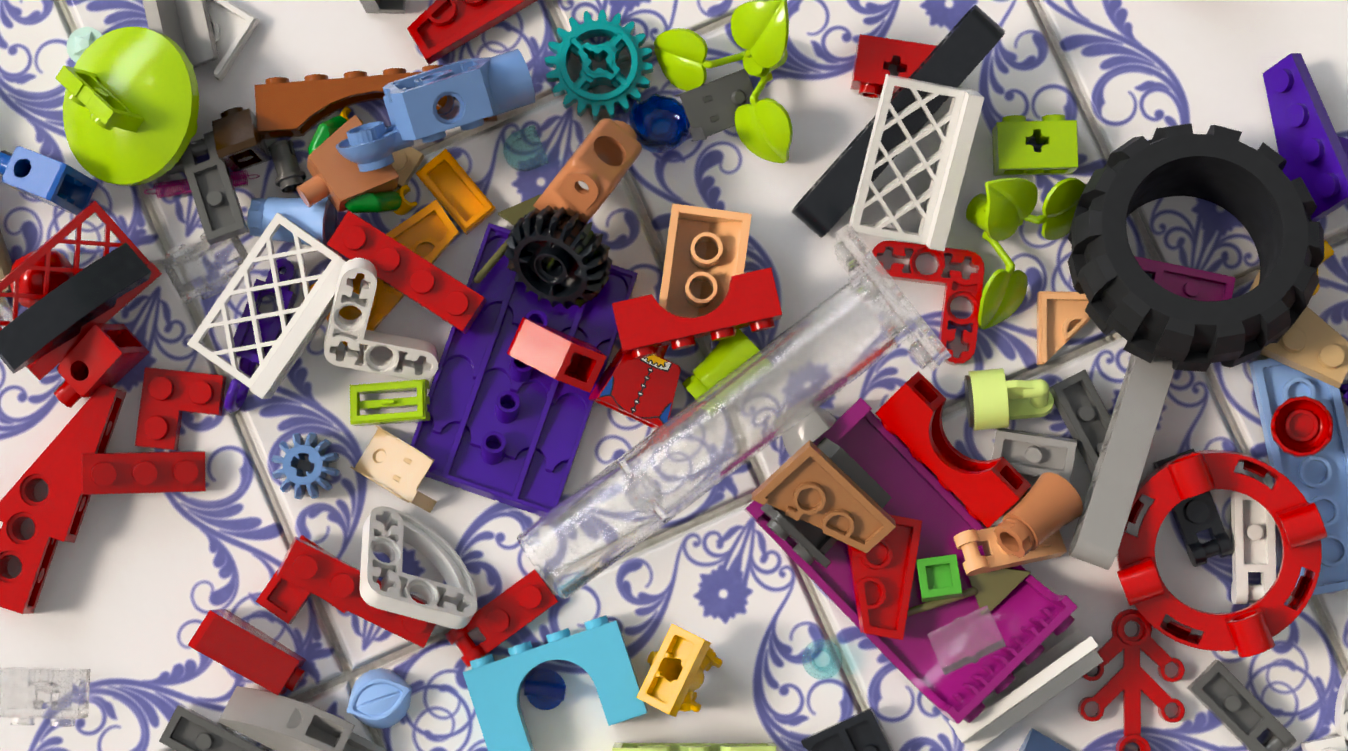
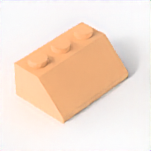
M672 203L659 305L671 314L685 318L704 316L715 310L728 293L731 276L744 273L752 214Z

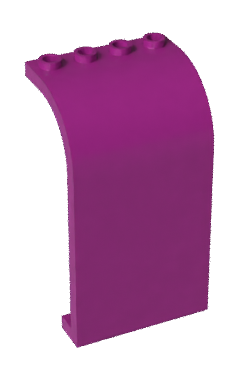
M860 398L814 444L817 446L826 437L853 458L892 497L882 508L888 514L922 520L916 559L956 554L962 590L972 588L969 576L966 575L962 564L966 560L962 550L957 549L953 537L966 530H981L985 528L968 513L949 491L941 486L939 481L911 455L910 451L893 434L884 428L882 422L870 411L872 408ZM753 501L747 506L745 511L860 630L847 544L838 540L830 548L825 557L832 563L827 568L817 561L809 565L792 550L797 544L792 538L788 536L784 541L766 525L771 519L760 509L763 506L762 504ZM982 545L978 546L981 556H985ZM915 564L908 608L926 603L922 602L917 564ZM1021 565L1010 567V569L1027 571ZM1029 574L984 619L982 618L976 597L973 595L907 617L903 640L869 634L864 635L947 718L956 724H959L963 719L970 723L984 710L986 706L982 701L993 690L999 694L1012 683L1015 676L1011 672L1022 662L1029 665L1044 651L1045 647L1041 643L1052 632L1058 636L1073 623L1075 619L1071 614L1078 607L1067 595L1055 594Z

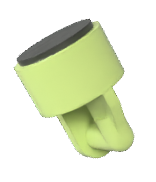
M1003 368L968 371V375H965L967 418L969 427H973L974 431L1008 428L1009 420L1044 417L1053 409L1054 398L1049 391V384L1043 379L1006 381Z

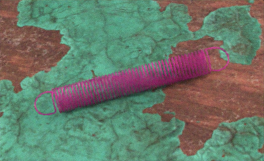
M247 170L230 172L235 187L248 185V180L246 182L247 176L248 178L252 176L248 175ZM187 179L163 182L162 185L159 183L158 186L156 184V193L151 194H157L158 197L159 188L160 193L161 188L162 193L164 188L165 196L166 193L167 196L169 193L170 197L172 193L174 196H177V194L185 195L192 192L191 189L189 191Z

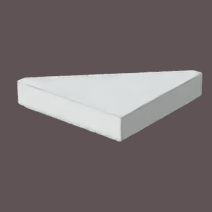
M206 0L218 52V58L211 61L214 70L213 74L216 79L222 82L260 21L257 17L229 0Z

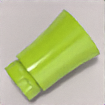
M736 329V336L721 340L707 357L692 370L694 374L682 383L688 392L708 412L719 401L722 403L749 378L771 364V361L740 329Z

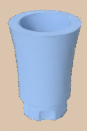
M325 197L311 207H308L301 198H253L248 210L247 225L250 235L254 237H261L276 213L282 214L326 246H328L327 242L337 227V210L328 197ZM282 225L272 237L274 241L295 243L293 233ZM301 239V244L311 246Z

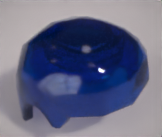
M654 93L642 102L636 100L629 116V124L635 131L637 140L644 150L652 153H665L674 150L687 139L689 134L688 128H690V124L684 107L675 98L660 96Z

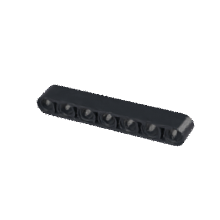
M974 5L909 78L958 88L1005 34V30L977 5ZM900 87L892 96L890 103L898 113L915 102L916 99L909 88ZM917 90L921 97L929 93ZM938 95L925 104L932 116L950 96ZM921 107L902 119L911 136L917 133L928 121ZM889 110L886 120L892 117V114ZM876 115L791 211L820 238L825 236L854 204ZM896 123L883 131L881 143L888 152L905 141L906 137ZM880 149L878 150L877 158L883 155ZM888 162L873 170L872 182L889 165Z

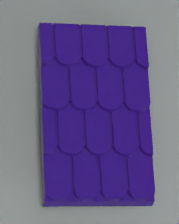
M488 223L467 283V287L485 297L487 302L466 334L452 326L438 365V370L428 393L430 405H427V412H430V421L418 422L410 446L434 459L425 477L554 520L594 401L589 400L591 393L556 380L509 356L507 351L523 317L592 344L607 356L592 388L593 391L606 370L618 335L612 303L631 298L638 273L611 264L609 279L598 296L594 297L592 301L584 303L582 307L572 305L569 309H566L561 303L552 307L549 300L545 298L538 302V295L533 291L525 293L526 285L523 282L514 281L516 272L507 268L509 259L505 255H503L485 278L477 284L473 280L474 277L507 240L509 233L512 231Z

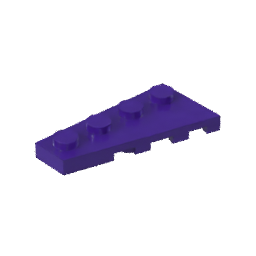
M1291 53L1263 73L1278 153L1287 161L1282 171L1290 181L1301 176L1317 205L1316 210L1311 216L1312 222H1317L1348 203V159L1301 53Z

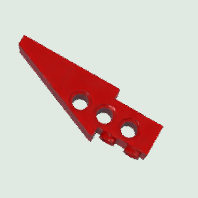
M102 384L1 499L0 521L3 524L0 528V607L21 614L34 613L58 541L75 543L91 494H81V453H106L127 392ZM44 480L48 484L49 491L47 497L39 502L35 498L34 488L38 482ZM30 518L35 524V533L31 538L25 539L21 534V525L26 519ZM14 556L18 557L22 563V570L15 578L9 574L7 568L10 559Z

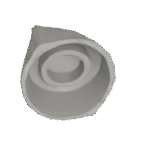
M817 405L809 406L781 429L782 440L789 456L792 457L809 440L814 442L834 425L837 418Z

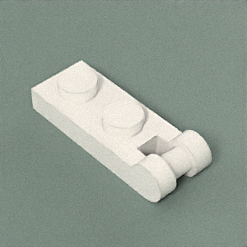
M1231 492L1233 546L1231 599L1233 604H1247L1248 600H1259L1276 580L1275 521L1266 508L1253 498L1240 492ZM1248 572H1260V584H1248Z

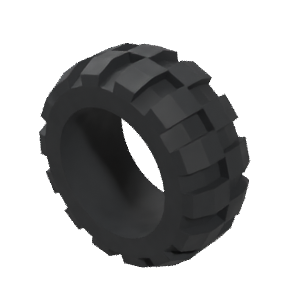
M1192 124L1156 128L1151 140L1147 141L1144 136L1134 137L1111 152L1106 165L1093 172L1081 194L1068 235V240L1072 244V252L1067 262L1074 290L1079 294L1085 293L1089 301L1085 312L1103 334L1108 335L1111 331L1115 330L1127 340L1123 350L1149 363L1157 355L1172 359V368L1174 370L1206 372L1211 363L1221 362L1222 366L1231 368L1256 358L1264 347L1270 343H1278L1307 307L1319 283L1317 269L1324 260V230L1320 222H1312L1311 219L1312 214L1317 208L1316 203L1301 176L1290 181L1282 170L1287 163L1285 158L1264 142L1258 150L1240 142L1241 131L1211 125L1207 134H1193ZM1170 196L1196 197L1224 208L1241 222L1256 246L1260 262L1259 285L1246 294L1223 301L1192 300L1164 289L1152 280L1136 261L1128 242L1126 218L1142 205Z

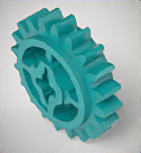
M605 10L600 11L597 21L592 20L588 11L584 12L583 24H579L572 17L569 18L570 32L562 28L556 30L562 42L552 41L548 43L549 49L557 55L545 58L546 66L556 68L546 74L548 82H559L552 89L554 97L567 94L563 100L564 108L567 109L574 103H578L577 114L579 117L586 112L587 108L592 109L594 120H598L601 109H606L608 116L613 119L615 116L614 107L617 105L626 113L629 112L628 98L637 102L642 100V96L636 88L650 87V81L642 76V74L653 72V65L643 62V60L652 56V49L639 48L645 43L646 35L642 33L632 36L635 30V23L631 21L625 27H621V14L619 13L613 17L611 22L607 21ZM593 37L611 38L609 42L606 41L598 45L583 42ZM624 48L627 50L632 62L628 77H625L616 65L619 53ZM571 53L577 56L582 64L580 76L575 82L571 80L567 72ZM603 59L606 60L607 70L597 68L593 71V60L599 63ZM599 85L616 88L611 92L603 94L587 92L589 89Z

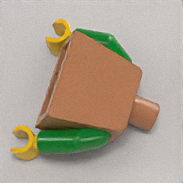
M345 107L339 116L319 124L308 147L307 168L313 177L296 187L298 194L308 207L328 197L338 212L347 209L352 213L393 211L398 215H405L417 205V201L409 202L404 198L411 191L408 185L393 191L397 188L399 175L391 164L377 170L360 172L356 163L347 160L338 152L336 144L348 138L347 131L363 125V121L359 120L357 115L348 119V115L351 112L349 107Z

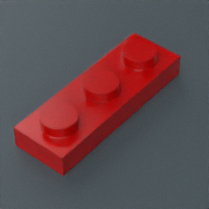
M205 451L81 453V494L206 491Z

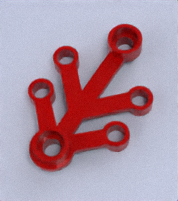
M1126 609L1115 616L1111 625L1112 637L1097 651L1103 660L1098 665L1097 673L1094 676L1085 674L1082 678L1089 681L1100 679L1104 674V666L1122 650L1123 667L1093 697L1083 698L1078 705V712L1087 721H1097L1103 716L1104 709L1123 691L1124 736L1117 742L1116 751H1125L1126 745L1132 742L1137 745L1138 751H1151L1148 741L1141 737V691L1158 707L1159 716L1167 722L1175 723L1180 721L1185 714V708L1181 701L1171 698L1140 666V650L1158 665V674L1165 681H1179L1183 677L1185 669L1180 660L1171 658L1151 637L1152 625L1136 609ZM1130 621L1137 625V633L1132 637L1127 636L1124 631L1126 623ZM1173 662L1176 664L1178 671L1174 677L1170 678L1165 674V666ZM1093 701L1097 704L1098 711L1096 715L1089 717L1084 709L1088 702ZM1173 702L1177 705L1178 712L1176 716L1169 718L1165 714V707Z

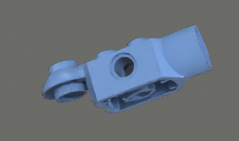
M515 49L493 57L463 59L390 82L382 88L385 94L383 99L391 126L385 127L383 121H376L354 127L347 131V139L336 144V149L344 158L356 163L360 172L373 171L394 162L392 153L414 146V140L422 138L423 143L433 142L444 138L446 130L459 126L461 130L474 129L484 124L483 118H489L535 103V91L527 64L521 52ZM447 96L445 106L437 110V102L440 98Z

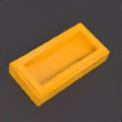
M444 149L416 172L418 178L466 235L496 211L494 205L447 149Z

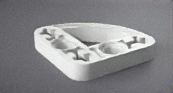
M385 506L375 507L371 511L362 530L359 590L363 600L368 605L377 609L452 629H461L468 625L477 610V596L472 578L456 551L437 532L406 513ZM383 525H384V530L387 531V534L385 535V537H384V536H381V534H382V532H383ZM403 541L421 552L437 568L446 584L403 573ZM373 551L385 553L391 562L386 563L378 560ZM379 577H384V578L382 579V581H381V590H380V585H379L378 583H376V582H377V580H378ZM410 592H417L424 596L427 604L417 603L412 599Z

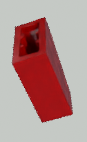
M226 609L209 610L188 644L194 650L276 695L285 694L287 690L293 692L306 671L301 669L306 661L305 658Z

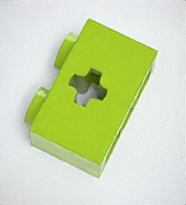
M1060 114L1042 116V121H1026V116L1022 115L1003 117L1002 122H997L992 129L993 175L1072 174L1078 168L1077 120H1065V115ZM1031 137H1035L1037 144H1043L1038 152H1034L1033 145H1026Z

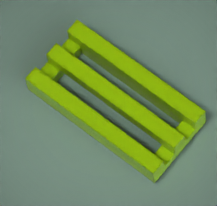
M422 379L350 385V424L364 426L430 421V412H427V405H430V397L427 396V389H430L429 381ZM417 390V397L360 401L361 394ZM417 406V411L360 415V410Z

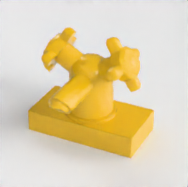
M671 624L659 651H652L647 658L651 668L636 698L676 717L678 711L687 712L692 710L699 712L701 704L695 702L697 693L694 691L699 689L704 682L705 676L703 671H709L712 665L720 668L723 662L717 658L714 650L710 648L711 642Z

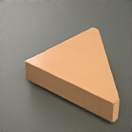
M1037 292V365H1044L1091 319L1085 312L1089 303L1085 293Z

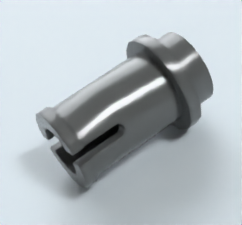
M288 139L274 142L268 146L278 177L275 179V184L281 187L282 192L285 193L297 191L296 187L304 183L303 180L306 179L305 172L300 171L293 141H288Z

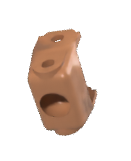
M608 118L599 121L533 206L539 210L546 208L548 205L554 210L564 207L570 216L579 213V220L587 224L641 153L642 146L637 140V135L633 128L623 121H612ZM578 181L586 183L589 190L582 188Z

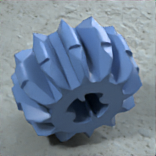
M310 432L305 443L301 434L294 433L292 435L293 448L284 441L279 443L280 449L286 453L284 458L278 455L272 456V462L282 464L283 466L282 469L272 472V476L274 479L287 477L281 484L280 490L287 493L295 486L294 498L301 500L304 497L306 488L312 499L319 498L317 485L319 484L325 490L330 491L333 486L325 479L327 474L331 476H339L340 470L329 467V463L339 460V454L329 453L324 455L332 443L325 439L317 445L318 437L316 433ZM309 455L308 460L314 463V469L312 472L306 471L307 476L303 477V470L298 469L297 464L299 460L306 461L304 456Z

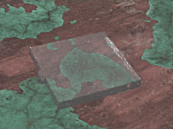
M987 605L961 618L956 617L953 622L927 634L945 675L971 662L977 663L980 658L1006 646Z

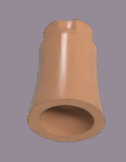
M1051 472L1041 474L1030 491L1003 517L1002 522L995 528L994 533L996 534L998 545L1008 555H1014L1018 558L1024 557L1029 551L1035 550L1060 528L1082 515L1083 503L1076 489L1060 475Z

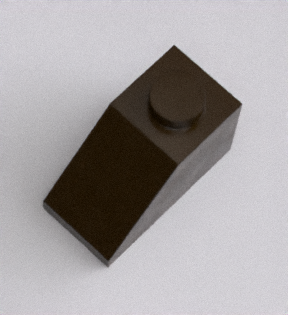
M243 107L228 109L220 114V119L212 121L218 157L233 172L271 160L265 140L257 132L256 115L249 108L245 110Z

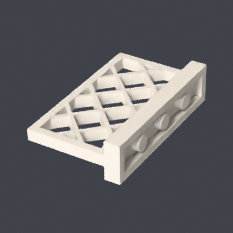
M886 74L848 229L852 232L923 244L929 249L945 251L984 97L972 88L961 86L955 88ZM894 86L909 88L916 101L897 113L890 103ZM917 90L929 93L921 97ZM938 95L952 97L949 112L935 120L925 104ZM921 107L931 124L911 136L902 119ZM889 110L892 114V117L886 120ZM897 123L906 140L887 152L881 143L883 131ZM945 124L944 132H942L940 127ZM935 130L941 139L939 151L925 159L916 142ZM911 146L921 162L901 175L892 158ZM880 149L883 155L877 158L878 150ZM888 162L897 178L877 190L871 181L873 170ZM935 163L934 171L930 168V165ZM926 169L931 177L930 187L915 197L906 181ZM902 185L911 201L891 213L882 197ZM870 187L873 194L867 197L868 190ZM878 200L888 216L874 225L861 223L864 208ZM926 200L923 210L920 204ZM916 207L922 217L918 233L902 230L896 219ZM890 223H893L896 229L888 228L885 226L889 225Z
M276 213L187 345L249 387V391L259 398L271 399L331 312L340 271L348 259L340 256L282 214ZM282 225L293 233L296 250L275 254L272 237ZM301 239L312 247L302 249ZM267 246L268 255L259 257ZM319 251L331 259L322 274L307 277L303 254ZM297 255L301 278L280 282L276 259ZM269 260L273 283L252 287L251 268L257 262ZM244 280L246 288L238 289V287ZM318 280L310 291L309 282ZM302 283L304 301L300 307L285 310L281 287ZM274 288L278 311L257 315L253 292ZM247 293L251 316L230 320L227 303L233 295ZM222 312L223 321L215 322ZM295 313L289 323H287L286 314ZM279 316L282 333L277 340L262 342L259 319ZM252 321L256 344L235 348L231 325ZM224 326L228 349L213 351L201 343L210 328ZM272 346L270 351L265 356L263 347ZM257 349L260 365L252 377L239 369L236 352ZM229 354L231 363L220 355Z
M1080 628L1032 663L1015 673V679L1001 693L997 694L993 690L982 701L986 707L973 721L967 723L963 719L959 724L951 720L948 722L969 751L980 750L1101 664L1103 660L1095 650L1098 647L1092 636L1086 638Z

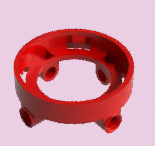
M1197 451L1181 455L1164 463L1151 472L1138 485L1116 555L1119 569L1117 574L1129 606L1135 605L1140 614L1165 636L1176 642L1202 650H1237L1239 657H1250L1273 648L1275 643L1272 637L1288 627L1307 605L1318 581L1322 559L1321 539L1327 537V532L1315 503H1308L1298 488L1286 476L1269 464L1255 457L1235 451ZM1238 461L1244 462V470L1262 478L1266 476V473L1273 477L1276 481L1272 489L1253 477L1234 472ZM1213 489L1240 492L1259 502L1276 522L1283 545L1280 571L1268 592L1252 605L1229 613L1204 612L1181 602L1163 583L1155 559L1157 534L1168 513L1182 500ZM1144 494L1154 499V501L1143 516L1137 536H1134L1127 532L1128 522L1136 523L1139 513L1144 506L1139 499ZM1301 567L1305 568L1303 576L1300 575ZM1291 595L1292 599L1289 601L1287 605H1285L1284 603ZM1167 614L1185 626L1204 632L1202 635L1193 634L1191 629L1183 627L1172 620L1167 623L1163 619Z

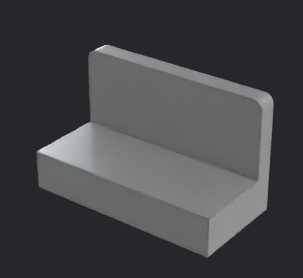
M143 0L148 28L162 33L176 42L187 55L193 68L218 58L206 0Z

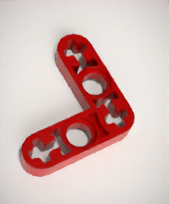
M883 241L877 244L869 258L870 267L877 276L886 279L945 286L938 342L939 354L946 363L951 365H962L970 360L974 355L977 342L978 315L985 272L982 258L976 252L945 247V251L929 249L926 245L898 241ZM888 249L892 251V257L904 259L906 257L905 251H911L912 255L908 262L909 273L902 272L905 264L893 263L890 270L883 269V262L877 261V256H882L885 250ZM922 254H930L935 257L938 264L936 272L931 275L921 274L916 268L917 257ZM944 256L951 257L948 265L958 266L963 263L964 259L970 260V267L976 268V273H971L968 279H963L962 272L949 270L947 272L948 278L942 277L941 275L945 268ZM963 297L970 301L972 313L968 318L959 319L952 314L950 305L953 299ZM948 323L958 327L971 326L970 332L967 330L961 332L960 341L961 344L967 345V351H962L959 358L953 357V350L946 348V343L954 341L956 329H947Z

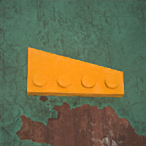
M434 200L386 233V235L432 264L460 234L437 200ZM357 273L355 279H353V292L359 294L361 280L365 279L364 274ZM378 278L366 330L374 331L405 296ZM315 283L312 284L311 286H309L310 291H311V289L313 288V286L315 285ZM345 306L339 311L340 316L347 320L356 319L362 313L355 306Z

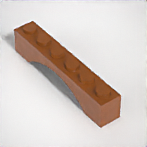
M443 65L424 66L422 67V72L438 68ZM390 68L383 70V75L367 76V72L351 71L344 73V78L328 79V76L324 74L307 75L304 77L305 81L289 82V79L285 77L268 78L265 80V84L254 85L257 132L264 139L304 136L317 123L336 111L357 103L384 100L383 96L385 94L382 87L390 82L422 72L406 73V69ZM447 96L440 98L437 102V110L445 106ZM497 115L483 118L484 122L498 121Z

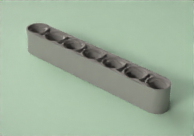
M1131 354L1086 494L1083 513L1078 519L1071 541L1069 556L1109 570L1112 566L1121 543L1173 377L1172 359L1155 355L1152 362L1149 363Z

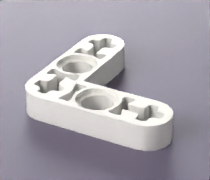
M364 258L348 260L343 264L340 271L325 332L324 355L326 360L333 365L411 380L430 379L438 370V352L433 344L425 340L366 330L377 288V270L373 263ZM357 273H362L365 279L361 280L359 294L353 292V279H355ZM345 306H355L362 313L356 319L347 320L340 316L339 311ZM340 341L347 342L344 351L336 350ZM360 344H364V355H358ZM380 346L389 348L392 351V355L388 359L377 360L371 356L370 352ZM399 351H403L405 355L403 356L402 363L399 362ZM419 356L426 357V360L422 362V365L415 364V361L418 360Z

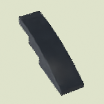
M124 243L59 285L0 330L1 360L13 374L79 335L83 325L115 307L116 300L149 280L151 271L130 246Z

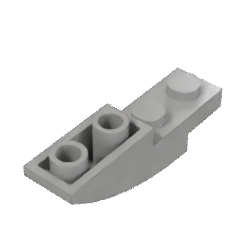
M237 686L218 720L219 723L274 751H386V749L353 733L352 730L355 725L340 717L295 699L253 688Z

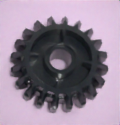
M548 205L542 210L535 208L517 221L508 235L504 255L509 259L507 268L516 272L514 281L523 282L526 285L525 293L533 291L538 295V302L545 298L549 300L552 307L561 303L566 309H569L572 305L582 307L584 303L592 301L607 283L613 261L608 257L610 247L601 243L602 233H594L591 230L592 222L585 224L579 220V213L570 216L564 207L555 212Z

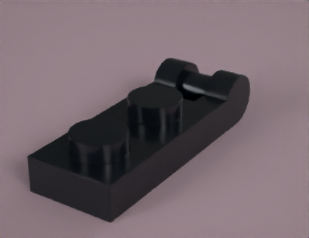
M1190 449L1185 452L1176 454L1174 456L1154 462L1153 464L1156 469L1174 458L1195 451L1194 449ZM1210 491L1184 499L1171 510L1189 559L1194 567L1206 564L1207 559L1219 555L1223 558L1233 554L1232 543L1224 530ZM1208 529L1212 540L1201 544L1196 533Z

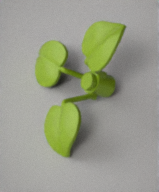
M787 0L749 1L735 9L731 18L732 36L740 47L746 49L738 54L715 60H705L708 51L705 40L699 34L689 29L674 28L656 37L654 51L658 63L670 83L681 90L689 91L702 86L707 78L706 68H715L742 60L746 72L752 76L760 77L761 80L750 96L751 104H743L735 111L737 134L743 144L758 157L775 163H785L789 160L793 130L788 112L773 99L764 98L759 101V95L773 79L771 72L782 66L788 57L786 49L789 34Z
M1002 178L985 182L986 194H978L970 201L966 209V219L984 230L982 238L992 245L1005 263V270L999 269L995 271L984 287L979 307L978 328L981 330L988 329L1010 317L1022 304L1027 292V275L1021 270L1014 271V262L998 241L1011 237L1017 228L1023 225L1024 220L1035 224L1043 223L1041 234L1047 240H1057L1064 237L1070 231L1074 212L1087 184L1077 178L1061 180L1047 194L1042 207L1043 214L1039 216L1031 215L1038 199L1037 187L1034 183L1022 178Z

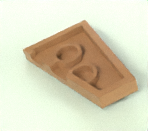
M811 440L752 492V500L764 506L767 503L784 511L786 516L799 521L801 519L822 529L824 534L865 553H868L896 528L895 520Z

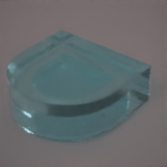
M534 125L514 132L506 139L503 153L507 163L513 169L526 172L549 163Z

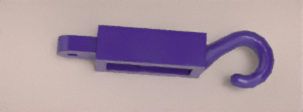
M287 259L276 260L280 282L294 279L296 270L291 261ZM271 268L266 281L256 279L254 286L273 283ZM282 269H286L284 274L280 273ZM292 285L281 287L285 310L292 309L297 298L296 294L290 291ZM274 288L253 292L257 315L261 314L259 308L263 297L267 295L276 297ZM248 301L241 318L251 316ZM286 314L287 322L290 314ZM280 317L259 319L262 342L277 340L282 333ZM252 321L239 323L233 337L235 348L256 344ZM272 346L263 347L265 356L270 351ZM257 349L236 352L237 358L240 359L239 369L252 377L256 365H260ZM236 378L233 379L225 397L224 409L229 413L237 412L248 395L249 387Z

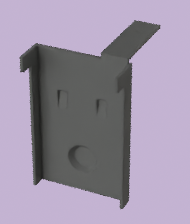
M745 69L675 95V97L680 96L691 128H688L692 137L691 142L706 140L708 136L735 126L736 109L743 104H751L750 96L754 91Z

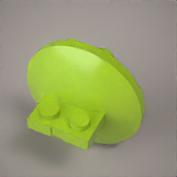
M123 27L112 30L94 41L83 52L74 68L63 65L55 78L66 88L63 101V123L69 147L80 165L99 180L122 186L142 185L156 180L175 166L197 132L199 90L193 65L176 42L157 31L142 27Z

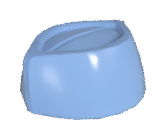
M379 668L369 670L355 681L346 711L371 728L384 729L392 727L406 715L410 706L412 688L402 677L390 669Z

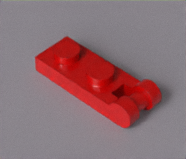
M534 569L479 609L464 628L452 629L444 636L451 645L456 644L464 655L461 659L468 668L471 666L470 661L487 655L559 601L537 570ZM476 627L479 628L486 638L478 646L468 635Z

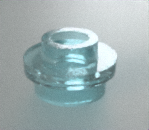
M818 639L809 643L804 649L802 664L810 676L822 680L829 679L840 670L842 654L835 643L826 639ZM820 651H824L829 655V663L824 667L817 666L814 661L815 655Z

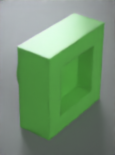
M956 554L916 559L922 602L962 597Z

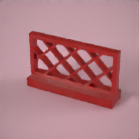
M96 201L89 204L0 280V297H13L12 320H0V325L7 326L18 317L19 298L42 299L48 294L50 271L72 272L73 276L82 271L84 268H79L81 245L103 246V256L109 253V247H119L127 243L149 268L151 275L149 280L116 300L115 307L83 325L79 335L27 365L26 368L38 380H41L54 369L95 324H105L162 274ZM93 213L105 225L104 242L81 240L82 223ZM75 230V240L64 239ZM110 231L121 243L110 242ZM58 243L75 244L73 268L50 266L51 249ZM45 255L44 266L34 265ZM27 270L44 271L43 293H19L20 276ZM14 282L13 293L2 292Z

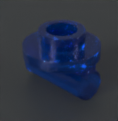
M548 669L540 670L534 673L529 680L526 679L524 696H527L529 702L534 707L541 710H550L564 701L566 684L557 672Z

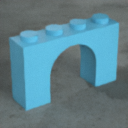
M607 615L584 622L586 631L571 635L569 628L546 635L548 643L533 648L531 641L508 648L509 657L495 661L493 654L470 661L472 669L463 672L488 751L534 750L520 707V691L529 672L540 663L549 660H566L575 663L589 674L597 689L608 726L648 712L645 702L636 698L640 691V686L618 620L609 622Z

